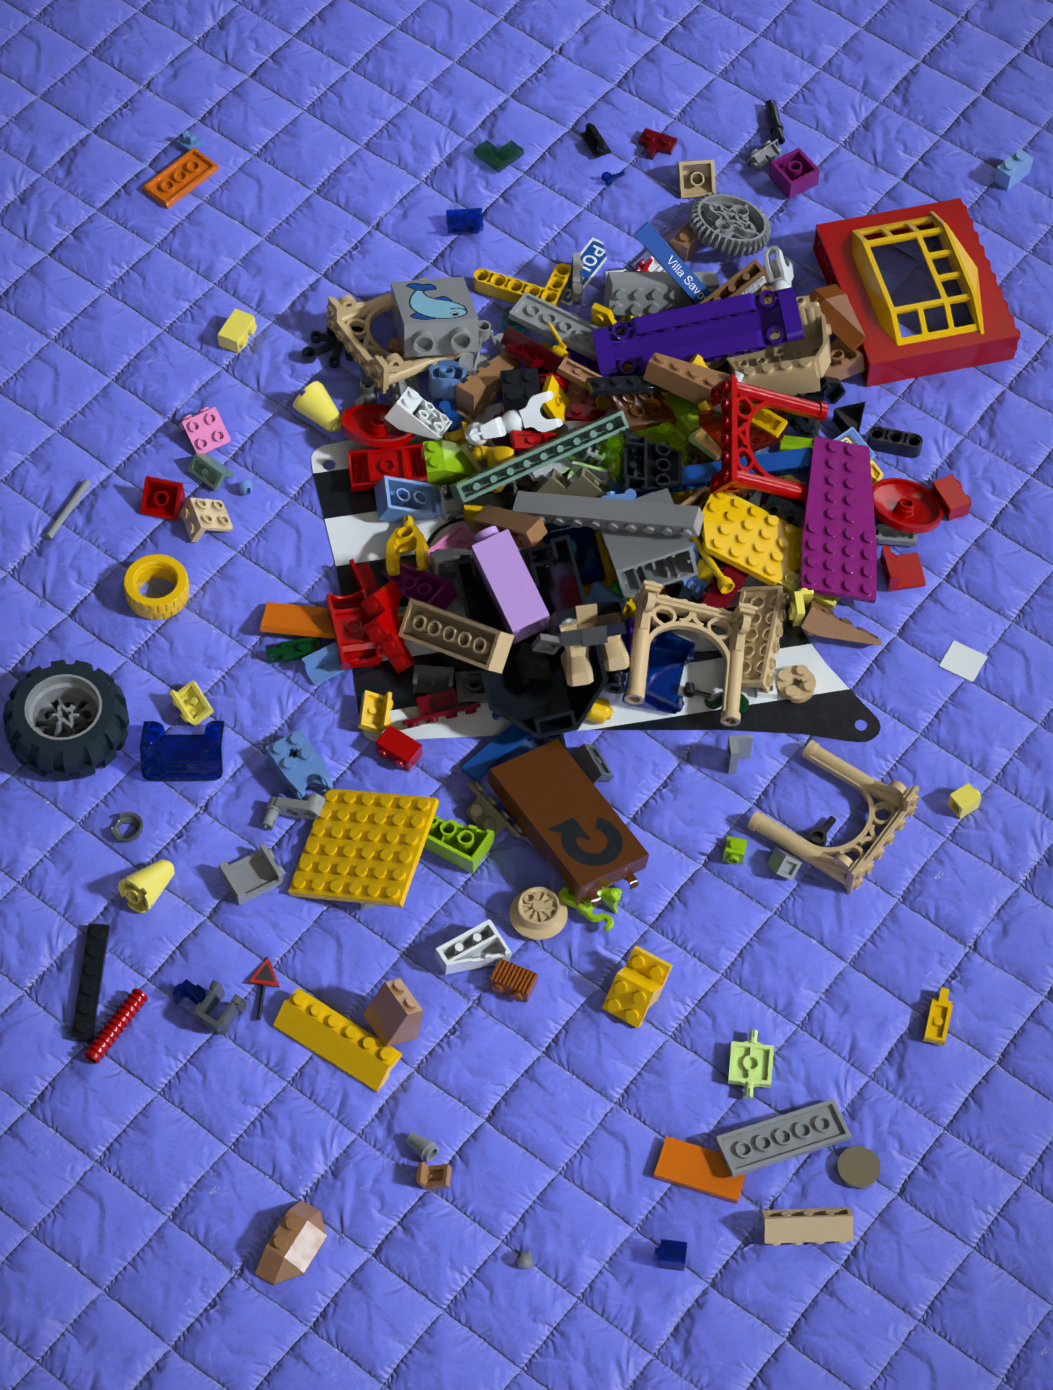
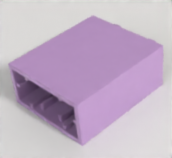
M491 526L478 532L474 536L477 542L472 545L474 564L507 633L514 635L513 645L548 629L550 614L509 530L506 529L499 533L496 526Z

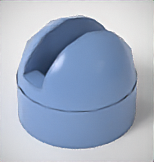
M246 480L237 484L239 492L243 495H247V492L250 494L253 491L252 481Z

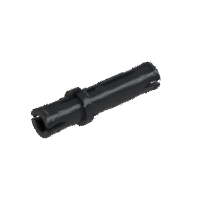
M768 100L765 106L770 122V133L773 135L774 141L778 139L779 145H782L785 142L783 135L784 127L780 122L777 103L773 100L772 105V100Z

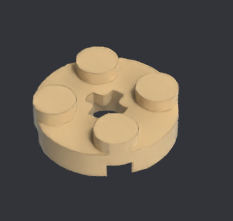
M805 665L786 667L778 673L776 682L777 692L783 699L787 698L792 703H803L809 700L815 691V676ZM794 681H797V682L800 683V684H799V687H796V685H791V684H792Z

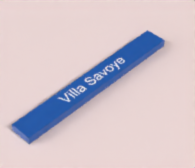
M646 222L634 234L637 240L695 304H699L711 294L649 222Z

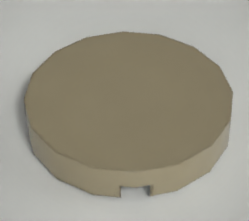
M853 1146L845 1149L840 1154L837 1162V1174L840 1180L850 1188L866 1189L871 1187L877 1181L881 1170L880 1161L876 1154L862 1146Z

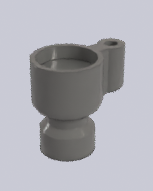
M363 378L359 383V398L355 400V406L360 404H376L378 401L374 380Z

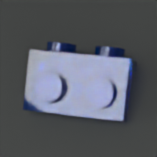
M482 208L446 210L447 233L460 235L462 232L477 234L483 231Z

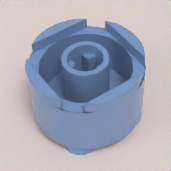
M440 360L437 365L431 364L428 390L431 393V397L433 399H451L456 401V384L466 382L465 366H459V362L454 360Z

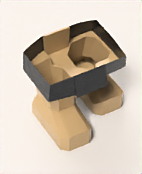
M602 602L574 606L555 613V630L560 646L565 648L561 654V665L567 685L574 687L587 685L594 681L589 660V646L599 644L606 671L623 670L630 666L629 655L621 637V634H626L627 631L619 602Z

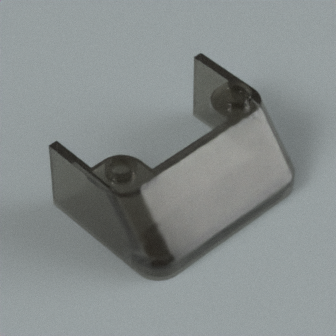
M514 480L505 484L504 489L499 493L489 491L465 503L456 504L449 488L454 483L436 485L440 517L445 521L456 520V516L464 514V505L485 506L487 504L512 510L517 496V483Z

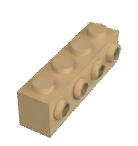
M850 1207L762 1210L763 1240L765 1244L777 1246L781 1243L800 1245L803 1242L823 1244L834 1241L842 1244L847 1241H853V1214Z

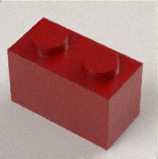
M953 474L933 481L931 491L941 501L944 516L948 521L969 513L971 499L964 493L961 483L956 480Z
M390 724L375 742L376 752L380 757L388 758L396 767L404 768L408 772L423 754L422 744Z

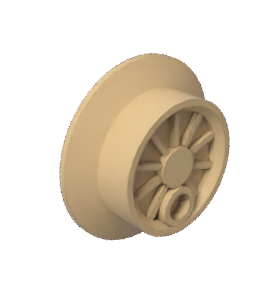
M533 887L522 891L514 898L510 906L509 915L514 929L519 934L533 940H545L554 937L564 928L567 922L568 911L565 902L558 897L556 892L544 887Z

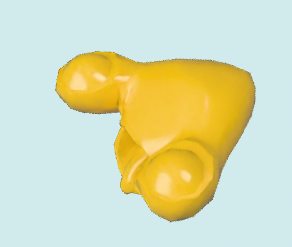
M480 445L473 448L471 456L474 461L487 459V465L490 468L514 457V450L506 446L487 447ZM505 485L492 490V492H501Z

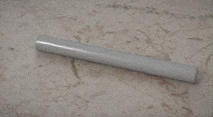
M85 479L45 534L47 539L51 540L91 485L90 480Z

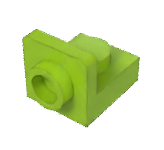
M728 836L722 861L743 865L748 840Z

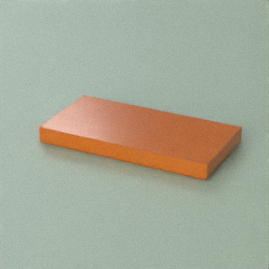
M193 147L143 185V191L168 209L217 172L219 166Z
M273 602L266 603L260 632L335 639L327 608Z
M666 1136L653 1178L738 1203L746 1174L731 1178L720 1152Z

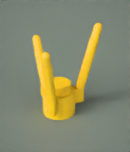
M548 322V326L558 341L559 346L554 345L551 347L543 340L541 344L561 357L568 358L569 353L565 350L567 346L562 342L552 324Z

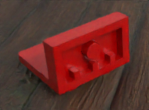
M882 546L879 560L888 591L926 586L918 553L895 555V553L891 552L890 546Z

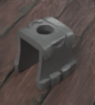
M213 980L210 984L208 995L203 1002L198 1003L195 1013L204 1026L219 1035H225L230 1030L228 1027L239 1013L243 1014L245 1012L247 1003L242 997L235 994L218 1021L208 1016L225 996L222 985Z

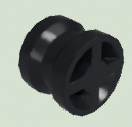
M619 670L609 671L607 673L608 682L605 685L606 691L612 694L623 693L625 690L626 674Z

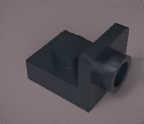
M823 376L820 379V391L814 393L828 396L831 403L836 404L846 391L838 378Z

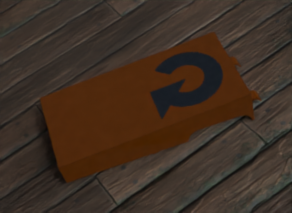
M558 739L490 769L488 776L489 785L544 861L548 859L572 891L576 906L580 904L584 897L591 900L593 907L601 904L597 891L623 879L628 881L630 889L638 886V880L634 873L646 868L649 853Z

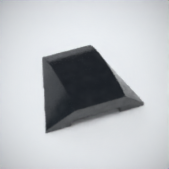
M625 428L620 455V488L624 493L627 489L641 491L681 485L682 451L661 442L654 443L647 440L646 436L642 435L640 437L631 433L630 429Z

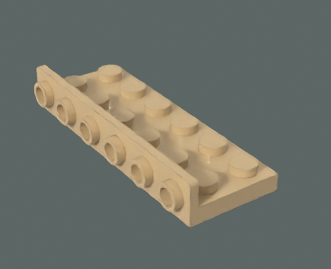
M783 585L742 587L739 602L757 606L758 610L751 619L750 629L745 638L741 688L762 687L764 693H769L770 686L773 685V669H776V654L780 650L779 639L783 635L782 624L786 619L785 609L786 605L789 604V594L785 592Z

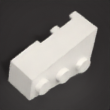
M489 919L437 947L435 959L446 975L496 965L499 958L510 962L512 952Z

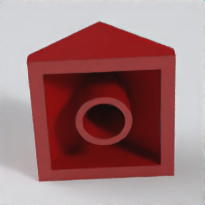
M145 476L140 513L177 521L186 499L183 483Z

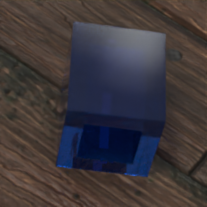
M661 1239L660 1247L655 1246L654 1260H658V1268L684 1271L687 1242Z

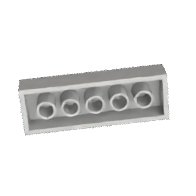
M608 272L603 304L604 307L611 309L614 315H649L696 305L667 272ZM693 272L711 293L719 288L720 284L715 272Z

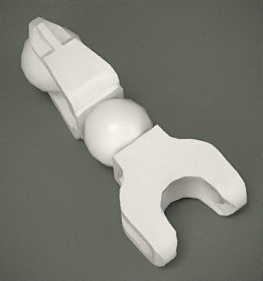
M778 246L768 247L764 251V264L770 279L769 283L772 285L771 287L774 291L791 287V281L794 278L792 263L788 259L783 258V253ZM773 252H776L775 260L770 259Z
M553 391L533 395L529 399L527 406L519 411L510 410L502 417H496L484 424L480 422L469 424L465 430V439L473 446H480L485 444L489 438L507 435L512 430L522 431L524 427L525 429L532 427L540 432H547L562 426L563 422L560 418L545 419L540 413L542 404L553 398Z

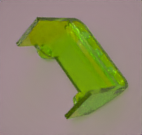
M665 422L658 426L631 432L640 437L644 435L647 437V440L654 443L661 442L682 451V465L688 466L686 438L671 423ZM624 434L608 437L603 442L598 453L599 455L606 453L601 465L604 469L608 470V474L616 484L620 483L619 462Z

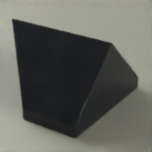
M865 402L834 409L832 421L842 433L854 427L859 434Z

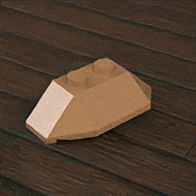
M302 1200L288 1210L265 1246L255 1272L256 1276L272 1285H277L280 1282L305 1274L327 1239L320 1210Z

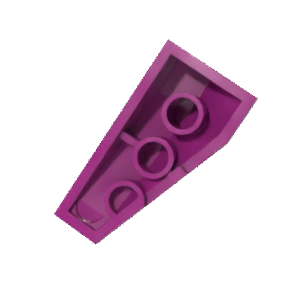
M400 562L399 575L389 576L386 567L381 572L388 581L394 580L401 593L408 600L412 598L446 610L457 597L450 580L426 571H417L415 567Z

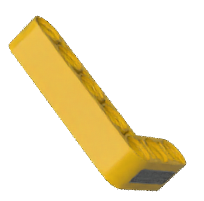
M565 263L556 265L545 288L482 268L477 269L473 274V285L477 292L514 304L519 301L526 291L559 307L571 281V268Z

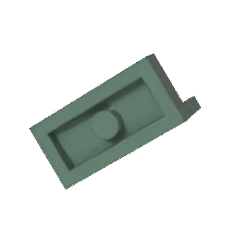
M195 454L187 468L190 473L213 490H219L225 477H233L234 475L231 470L209 454Z

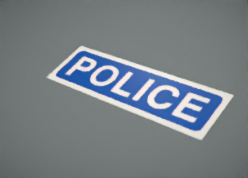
M593 237L580 252V260H583V271H580V275H583V289L607 260L604 243ZM571 281L561 301L568 306H571L573 303L571 301Z

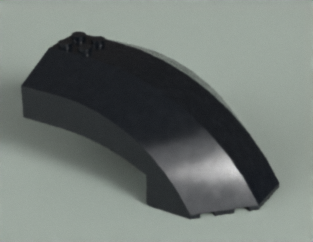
M569 535L550 539V544L519 551L550 617L554 612H560L574 606L587 605ZM473 557L455 561L454 568L466 618L507 632L475 567ZM547 629L514 645L512 643L502 674L479 667L489 709L537 739L578 730L608 682L599 644L589 646V660L594 681L587 685L573 687L567 685L561 665V654L565 650L564 646L559 648L554 655L532 651L534 640L540 633L548 634Z

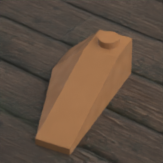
M811 600L801 623L803 632L810 636L815 634L820 637L881 646L882 638L860 626H857V628L853 627L854 624L845 617L837 618L833 610Z

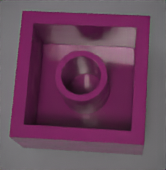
M800 148L770 162L769 177L789 199L818 185L820 170Z

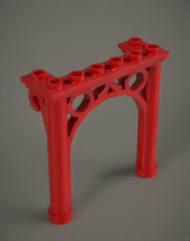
M731 374L712 387L710 392L711 406L720 404L722 409L720 421L722 426V436L720 439L722 453L720 456L721 470L712 475L710 479L711 494L715 495L721 491L734 493L742 488L805 502L807 500V485L774 477L767 473L757 462L750 445V424L755 413L763 408H772L823 421L828 414V404L737 381L734 374ZM739 402L745 406L747 415L740 413ZM752 402H757L760 404L754 407ZM737 420L740 422L743 421L739 424V427L737 428ZM739 453L746 458L748 462L746 467L740 464ZM752 468L756 474L749 473L748 471Z

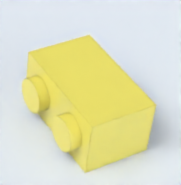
M235 308L217 334L219 346L239 353L242 347L244 348L247 345L250 335H253L256 331L255 316Z

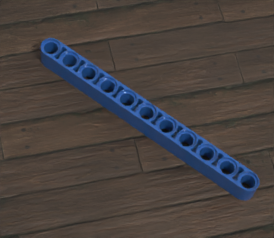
M801 448L755 455V458L760 466L774 477L809 472L811 467L810 455L813 449ZM739 458L740 464L746 467L748 463L746 458ZM721 461L683 466L682 484L668 488L669 493L699 489L704 486L711 487V476L721 470ZM752 468L748 471L749 473L756 474ZM620 476L612 477L607 481L610 491H615V494L624 493L620 488ZM666 488L635 491V498Z

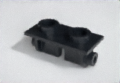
M588 123L585 126V132L580 133L594 157L598 158L610 154L611 150L595 125Z

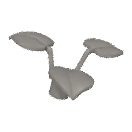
M486 320L479 321V352H476V355L467 353L459 358V366H465L467 376H475L479 368L487 367L489 359L479 356L482 342H486L491 337L493 345L498 346L500 353L505 348V345L501 344L504 333H499L494 337L491 324Z

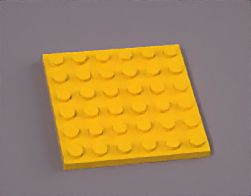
M326 788L323 796L326 800L319 818L313 822L288 893L290 896L403 908L439 804L438 799L434 797L331 789L328 791Z

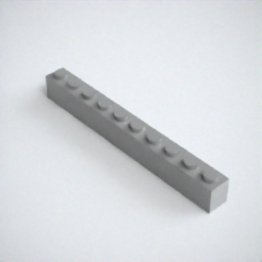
M525 491L517 492L512 511L541 517L544 524L551 523L557 526L572 525L577 528L582 526L593 529L607 528L612 531L626 530L632 533L636 531L647 534L662 533L667 536L681 535L687 538L691 536L699 537L704 519V514L699 506Z

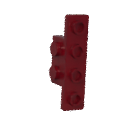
M506 327L501 344L505 345L503 352L507 353L509 358L522 362L526 368L542 367L549 372L557 371L564 359L563 357L515 329Z
M455 689L416 698L420 717L404 720L401 724L402 726L407 725L409 729L419 726V722L426 721L427 724L438 722V718L446 716V719L458 717L457 713L465 712V715L477 712L481 704L476 703L459 707Z

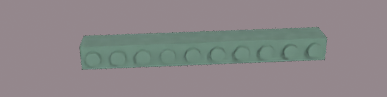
M623 410L614 411L450 485L449 488L456 504L465 503L620 433L625 428H629Z

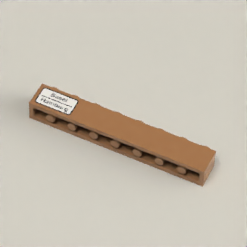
M754 259L700 303L755 293L770 281L767 271Z

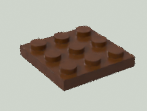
M662 393L606 395L615 411L623 410L629 425L628 429L631 431L673 426L677 423V418Z

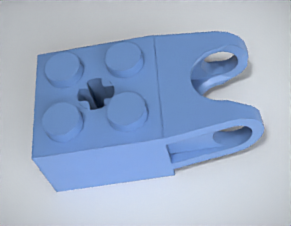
M301 729L265 747L268 762L285 787L299 800L307 799L308 795L305 789L310 784H319L323 788H327L328 791L333 789L331 778L322 759Z

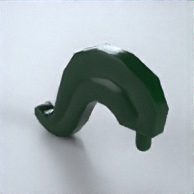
M723 693L713 701H709L706 698L704 700L705 705L710 709L721 707ZM741 694L739 713L745 714L749 710V700Z

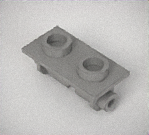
M778 139L773 142L769 140L762 146L761 150L755 149L751 152L746 164L751 161L753 169H760L769 161L780 156L782 149L775 144Z

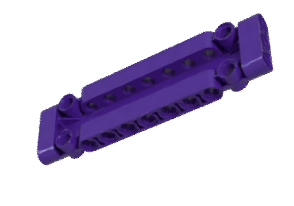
M794 287L776 291L765 290L758 295L755 293L742 294L630 319L626 323L616 322L612 326L592 329L600 375L603 377L644 375L648 362L655 352L689 362L698 353L706 363L762 351L768 346L778 347L782 343L804 339ZM766 297L773 300L770 304L763 303V299ZM618 329H624L626 331L621 336L616 334V331ZM778 333L780 338L773 340L770 338V335ZM626 364H631L633 366V368L630 371L623 370V367Z

